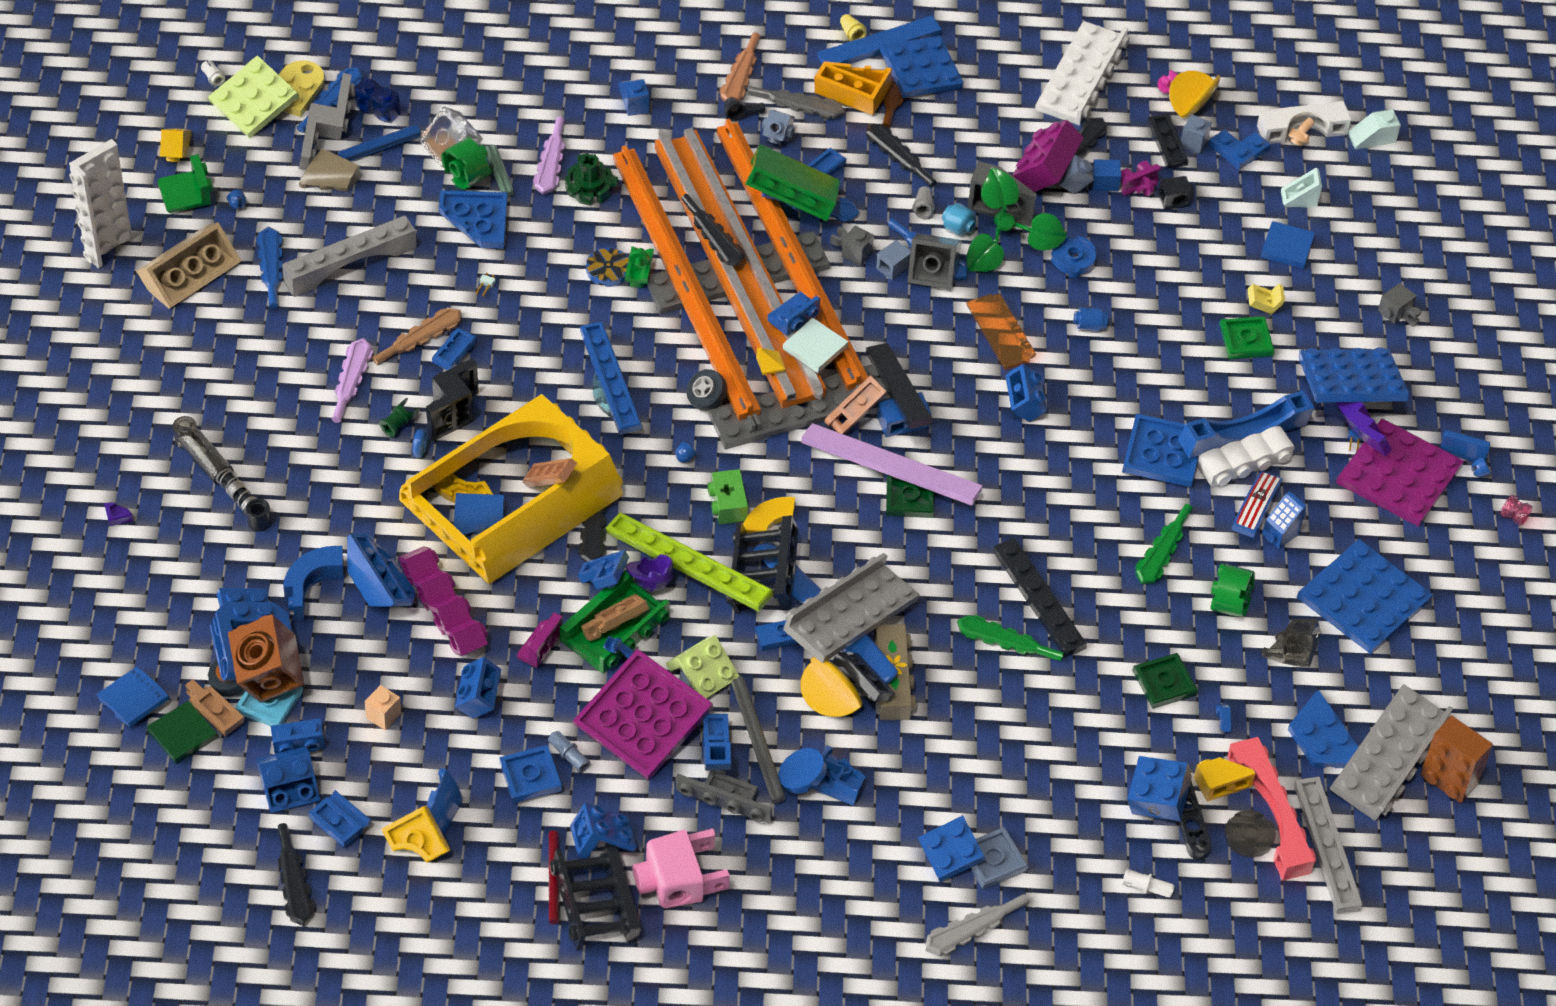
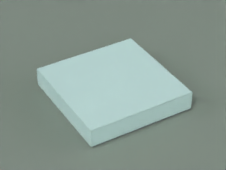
M814 318L783 343V350L817 373L848 347L847 340Z

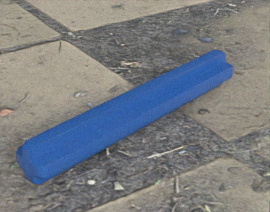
M412 125L340 150L338 156L352 161L421 136V131L418 125Z

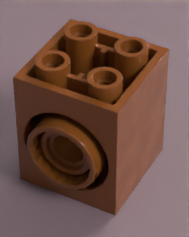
M273 614L262 616L259 620L247 625H241L237 629L228 632L237 684L260 703L305 685L295 634Z

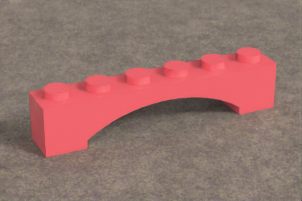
M1259 737L1231 743L1227 755L1228 760L1254 770L1253 786L1266 800L1277 822L1280 846L1276 848L1273 861L1282 881L1311 874L1316 862L1314 850L1309 848L1306 842V833L1298 825L1296 811L1288 803L1286 789L1278 781L1276 767L1272 766L1269 761L1266 746H1262Z

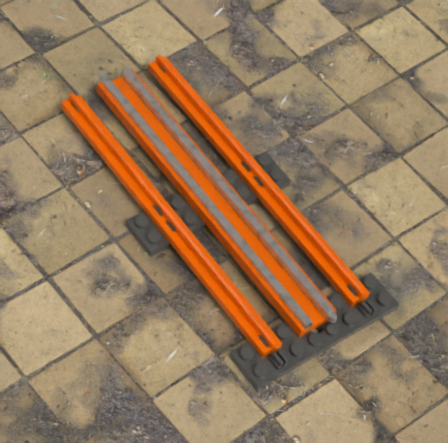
M730 119L725 120L724 126L717 127V135L771 243L755 247L697 130H693V128L685 129L684 137L670 140L665 131L659 130L658 140H655V151L708 257L707 260L690 264L635 149L628 150L625 145L622 146V152L613 154V161L666 271L649 275L648 283L646 284L661 315L685 308L714 371L720 373L727 382L728 390L726 396L730 404L708 410V416L725 450L810 426L812 423L824 422L827 416L870 375L888 393L875 365L862 366L815 274L830 269V262L814 231L796 236L778 200L764 198L761 196V191L745 185L752 170L751 159L754 154L738 122L731 123ZM684 194H688L701 210L706 211L707 214H712L715 222L723 226L724 232L729 233L733 237V242L743 248L744 258L740 266L726 265L725 262L720 261L717 257V251L712 250L709 240L704 239L702 236V230L694 225V215L681 200ZM791 280L797 293L801 291L810 299L815 296L821 298L820 312L814 319L848 341V347L832 360L838 374L821 378L819 373L783 350V343L797 331H793L786 336L768 321V314L783 304L774 283ZM728 297L756 356L757 348L779 351L785 371L766 375L774 392L754 396L709 304L710 300ZM888 393V394H887L886 396H884L880 401H884L885 399H892V398H891L890 394Z

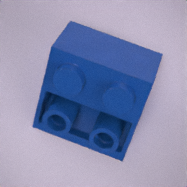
M306 746L256 759L270 813L320 801L310 753Z

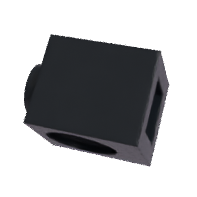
M1187 176L1161 179L1158 195L1164 210L1190 207L1191 197H1194V187L1192 184H1189Z

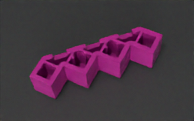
M423 546L398 557L404 575L410 584L416 587L418 598L426 611L431 610L434 617L433 621L441 634H446L451 642L449 646L454 654L463 656L488 644L485 638L488 636L485 626L479 621L471 619L469 613L471 612V606L468 600L455 594L453 589L455 582L452 576L447 574V572L439 570L437 565L439 558L435 550Z

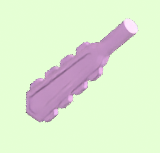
M563 117L556 118L553 134L544 143L545 151H542L540 156L542 162L538 163V173L534 175V188L542 195L554 191L559 183L557 175L561 171L559 163L562 162L563 154L561 152L564 151L565 146L561 137L565 121Z
M365 338L351 343V346L347 347V359L342 364L344 372L340 373V384L335 389L338 398L332 421L335 423L341 422L347 403L351 401L352 397L356 396L358 392L356 387L361 385L363 380L361 375L366 372L368 368L367 361L371 360L373 356L372 345Z

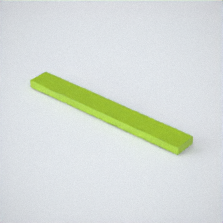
M621 512L605 528L607 534L654 558L660 554L669 556L672 559L673 568L758 612L774 595L772 589Z

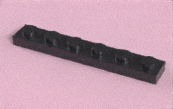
M1012 538L995 545L993 553L1060 652L1064 653L1063 656L1066 658L1085 650L1087 643L1016 539Z

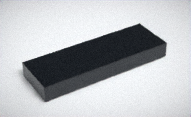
M1170 115L1149 116L1147 122L1166 168L1188 166L1189 160Z

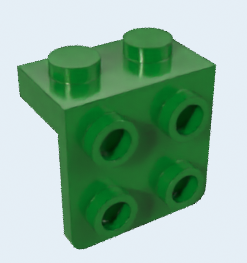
M199 154L190 156L192 171L158 179L160 193L168 213L211 204L210 192L213 191L211 178L206 179L208 175L205 162L201 163Z

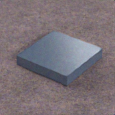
M1005 827L976 838L986 860L970 869L982 889L1028 871L1029 866Z

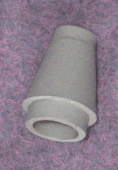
M928 187L919 188L912 206L914 213L920 218L929 217L935 209L931 190Z

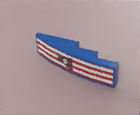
M1260 471L1232 525L1233 531L1252 538L1255 537L1259 526H1261L1269 512L1283 478Z

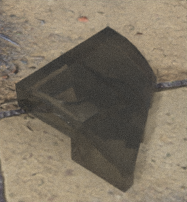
M1293 619L1284 631L1275 636L1276 642L1269 649L1264 647L1261 650L1262 657L1283 664L1310 667L1322 634L1318 619Z

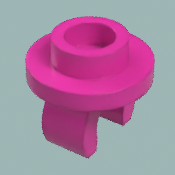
M1170 70L1168 76L1163 75L1158 80V89L1169 94L1170 85L1178 74Z

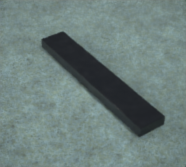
M884 343L866 347L867 357L875 365L881 381L909 429L931 425L932 417L889 344Z

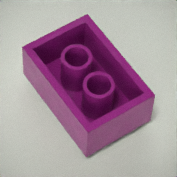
M1068 120L1060 123L1055 122L1045 129H1038L1033 134L1030 145L1025 148V154L1022 159L1016 164L1017 168L1012 176L1033 192L1060 182L1083 140L1081 134Z

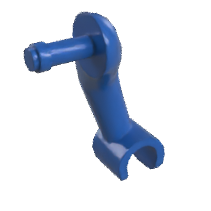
M608 636L603 646L611 653H617L619 650L627 659L635 652L622 643V639H614L611 636Z

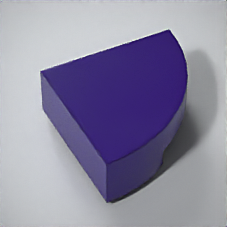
M114 502L104 503L109 526L133 521L132 513L128 508L116 505Z

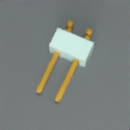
M487 272L486 275H482L480 286L475 294L477 295L481 287L485 285L487 287L482 294V297H484L489 287L493 288L495 275L493 274L492 277H489Z

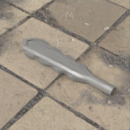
M1023 894L1001 906H985L977 914L972 912L965 915V918L961 921L956 919L948 923V926L945 928L938 927L932 930L931 934L927 935L925 951L938 956L952 953L955 951L956 946H964L971 942L972 937H980L985 934L987 928L993 929L999 926L1000 921L1003 920L1006 914L1028 904L1027 897Z

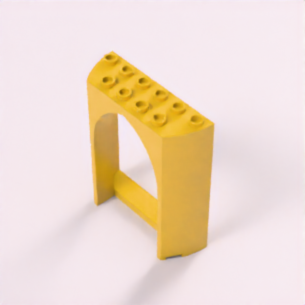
M541 394L406 480V483L400 488L399 500L485 582L490 584L623 496L621 487L623 480L617 473L613 460L604 446L596 443L586 430H582L576 425L573 418L567 417L556 403L550 402ZM524 437L553 438L577 462L565 483L554 484L471 539V542L420 495L487 450L513 439Z

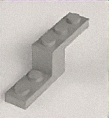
M343 73L337 108L314 103L310 104L299 169L306 170L309 162H312L316 149H312V144L317 145L318 136L340 140L342 131L346 132L348 119L344 117L345 114L350 113L351 101H347L348 96L352 97L354 84L350 83L351 74Z

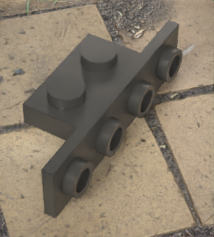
M716 771L709 772L705 783L681 774L676 776V791H679L684 796H693L709 805H717L726 808L731 813H740L748 816L756 822L767 824L771 822L772 807L753 801L757 794L758 786Z

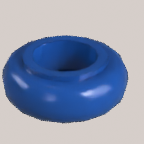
M418 429L414 435L412 452L414 457L421 458L426 451L427 434L425 430Z

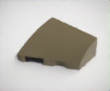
M322 148L299 181V187L306 189V185L320 186V190L335 189L348 192L360 178L359 165Z

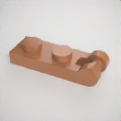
M870 375L827 416L824 422L829 427L832 426L836 432L846 435L888 393ZM842 415L847 418L843 424L838 420Z

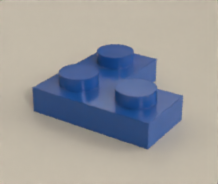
M1225 129L1210 138L1208 143L1212 149L1238 170L1268 152L1271 146L1269 142L1256 132L1239 141Z
M622 550L584 562L578 573L581 583L592 581L596 590L615 586L625 569L629 555L626 550Z

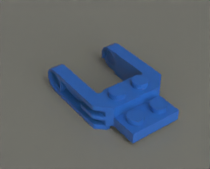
M219 588L217 591L219 609L213 617L210 629L223 681L236 680L228 632L237 629L241 625H247L259 620L262 616L271 614L291 630L287 611L274 602H269L266 589Z

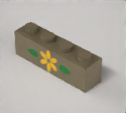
M905 624L880 625L875 630V644L898 670L895 678L887 684L895 693L891 701H879L880 720H910L911 710H915V695L910 693V689H914V676L909 675V669H912V654L907 652V649L911 648V635L906 634Z

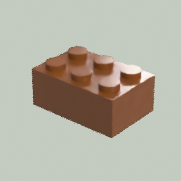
M1451 715L1434 733L1420 775L1427 782L1434 784L1444 791L1447 796L1462 803L1478 786L1493 743Z

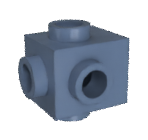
M770 110L768 117H765L762 123V130H764L762 135L767 136L768 141L780 144L781 141L788 142V139L792 138L795 126H793L795 116L777 110Z

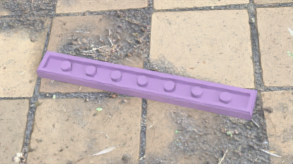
M813 423L802 436L801 443L969 505H973L982 492V485Z

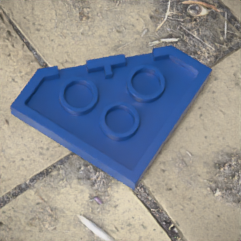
M440 190L439 213L481 248L504 249L507 192Z

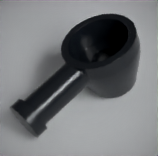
M729 97L725 101L724 112L730 121H739L744 118L746 113H765V104L761 102L759 104L744 105L739 99Z

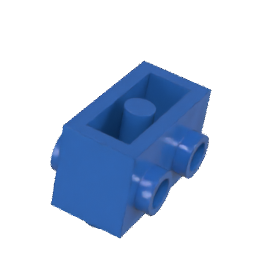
M1022 364L1005 375L1012 412L1028 422L1047 412L1046 396L1042 386L1043 379L1037 371H1033Z
M485 657L465 665L461 672V681L457 691L455 707L472 719L494 710L502 669Z

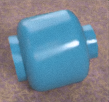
M960 203L949 205L942 215L944 227L957 236H963L967 232L971 233L976 226L974 211Z

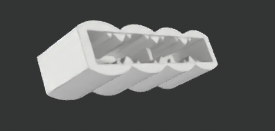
M1275 426L1262 433L1247 436L1241 441L1230 442L1221 448L1204 452L1199 456L1197 466L1210 486H1223L1231 479L1247 477L1252 471H1264L1271 464L1289 461L1295 446L1281 426Z

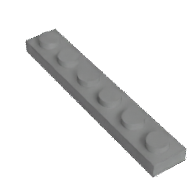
M1320 777L1295 780L1294 788L1335 912L1339 914L1359 911L1362 908V902Z

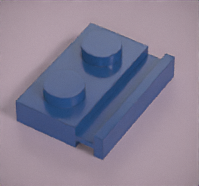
M336 790L333 791V795L329 798L326 797L308 812L309 818L344 848L362 834L366 827L371 826V819Z

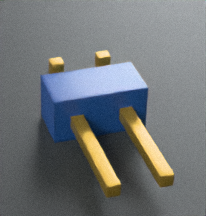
M1349 429V451H1351L1352 440L1357 441V452L1359 442H1362V439L1353 429Z

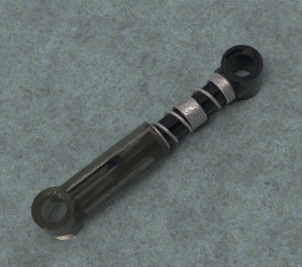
M181 416L177 418L173 423L176 445L185 449L215 484L226 489L229 497L237 502L238 507L243 511L251 530L256 532L267 530L271 526L269 503L264 499L250 495L251 492L247 490L243 482L238 477L233 476V467L197 428L196 421L192 417Z

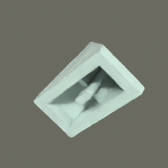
M1318 168L1281 188L1283 205L1285 207H1317L1322 188Z

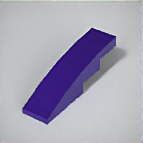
M1335 402L1343 418L1353 431L1369 446L1387 456L1392 449L1386 437L1381 434L1375 420L1370 417L1365 405L1361 402Z

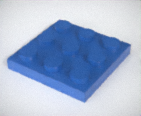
M941 36L881 46L880 52L888 68H892V77L902 98L962 89L964 82Z
M1136 413L1122 472L1191 487L1198 456L1189 458L1178 442L1185 424Z

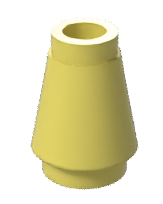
M849 14L841 17L840 23L849 41L866 37L865 25Z

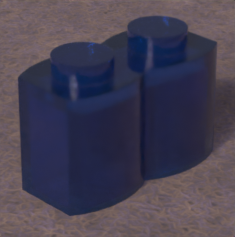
M363 78L354 87L356 107L362 112L374 114L377 119L386 123H392L400 115L399 94L393 89L381 87L378 82L369 78Z

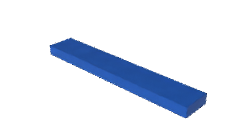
M929 16L819 51L817 58L821 64L824 61L851 64L881 54L880 49L884 44L941 35L942 29L934 17Z
M603 322L580 326V333L619 435L642 430V424Z

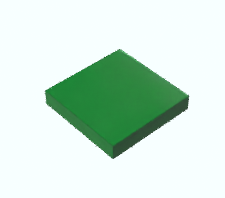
M1265 316L1220 320V328L1228 359L1274 355V347Z

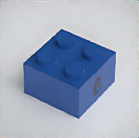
M1139 756L1127 798L1131 813L1181 821L1192 780L1188 763Z

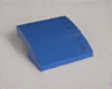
M138 667L133 668L96 694L99 701L113 710L116 718L128 727H131L169 700V696Z

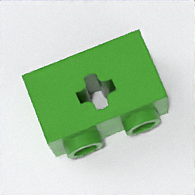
M740 469L712 472L711 482L707 483L709 497L713 496L714 499L711 502L712 513L717 515L719 524L745 521L748 515V505Z

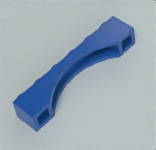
M1299 391L1285 395L1264 409L1242 418L1229 421H1214L1203 418L1185 423L1178 442L1189 458L1200 456L1206 451L1221 448L1230 442L1241 441L1247 436L1262 433L1271 427L1281 426L1283 431L1305 426L1314 411V406L1305 392Z

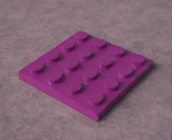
M1381 418L1377 426L1381 434L1386 437L1392 450L1387 456H1384L1364 441L1337 477L1336 483L1419 527L1462 468L1464 460Z
M637 649L575 717L573 724L649 781L714 707L713 703Z

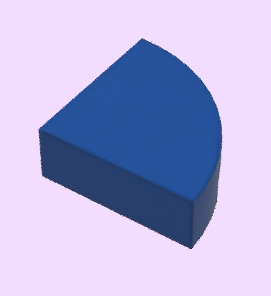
M1216 704V715L1220 717L1219 728L1222 732H1231L1230 706Z

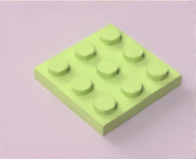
M256 56L208 96L210 102L249 139L299 98L298 93L259 56Z

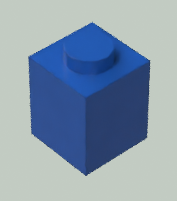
M1094 159L1092 166L1094 179L1092 181V190L1119 191L1121 180L1120 160Z

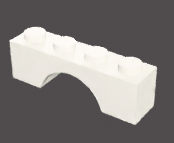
M1344 101L1263 110L1260 111L1257 127L1261 137L1270 144L1285 142L1286 136L1291 129L1299 128L1308 118L1314 121V125L1311 128L1320 131L1326 137L1347 135L1351 119Z

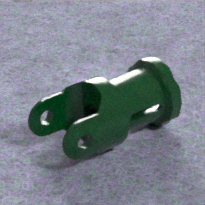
M405 398L393 408L392 413L386 419L380 420L379 426L386 435L394 437L398 429L403 425H407L419 413L420 407L413 412L407 411L403 408L408 401V398Z

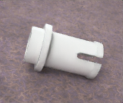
M208 60V63L205 61L201 66V70L207 75L209 83L214 86L222 85L225 81L224 72L219 70L213 61Z

